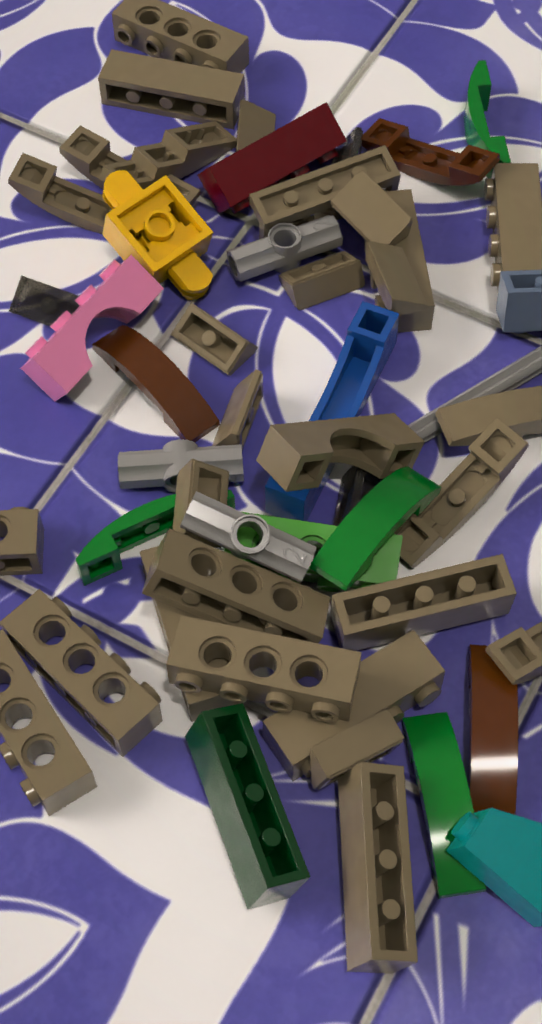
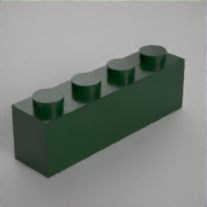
M240 703L201 711L185 735L247 909L288 899L310 878V874L244 704Z

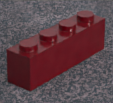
M325 102L199 173L198 177L218 213L220 214L230 208L233 214L250 205L249 194L279 184L278 180L289 175L290 179L309 172L308 163L317 159L321 165L337 156L336 147L347 142L329 105Z

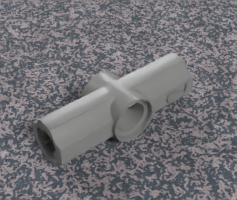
M327 215L299 226L291 223H279L269 230L267 237L228 250L227 260L235 280L241 282L272 270L284 273L295 269L301 265V260L342 246L343 236L334 215Z
M178 439L166 443L163 449L119 452L118 473L120 489L164 486L169 492L176 493L178 472L191 459L229 471V482L244 481L242 444L198 447L193 441Z
M197 491L180 524V528L230 550L234 556L240 559L254 561L299 583L302 582L317 548L268 525L258 515L245 514ZM242 527L254 529L259 535V544L252 548L243 546L237 539V530Z

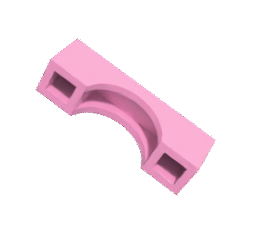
M132 255L121 264L113 260L99 274L104 281L96 289L89 285L76 298L75 302L79 307L72 314L66 310L50 326L55 331L47 341L41 336L25 352L30 359L21 369L54 402L69 393L92 367L85 344L86 332L90 322L96 318L106 317L127 324L140 315L164 289Z

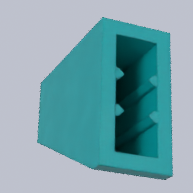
M488 808L475 813L467 812L452 829L451 834L455 839L446 851L533 927L542 926V823L494 808Z

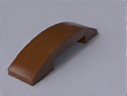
M381 118L359 138L360 145L367 151L385 145L400 172L420 180L441 185L464 186L481 182L500 161V154L472 145H468L461 153H457L411 139L408 126Z
M122 324L92 344V349L115 372L121 370L162 411L164 422L180 439L190 440L195 443L220 425L219 419L190 380L157 346L139 332Z
M470 644L468 686L470 689V767L468 770V786L474 813L494 808L515 815L518 776L517 684L512 685L485 651L487 646Z

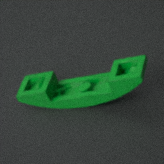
M479 60L471 74L464 115V130L467 144L500 154V161L498 163H511L505 136L490 137L484 111H488L492 84L486 60ZM493 168L486 175L487 178L492 177Z
M408 466L394 471L369 491L349 512L311 562L310 569L344 591H347L371 566L374 554L412 514L418 516L440 493L442 487Z
M228 490L227 505L235 509V496L231 490ZM176 494L143 504L119 517L101 530L75 559L83 585L86 586L123 569L121 553L167 533L169 528L172 529Z
M447 712L402 718L410 764L413 763L430 842L429 856L438 899L485 892L486 885L446 851L455 839L451 832L456 823L467 812L474 813L463 761Z

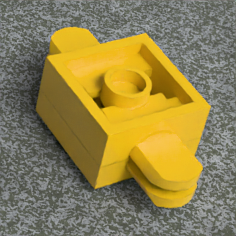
M117 170L110 173L104 182L102 197L112 210L105 216L102 235L123 260L132 255L159 284L169 279L186 299L196 300L203 297L208 291L213 274L200 256L207 252L213 231L166 175L143 189L126 170Z

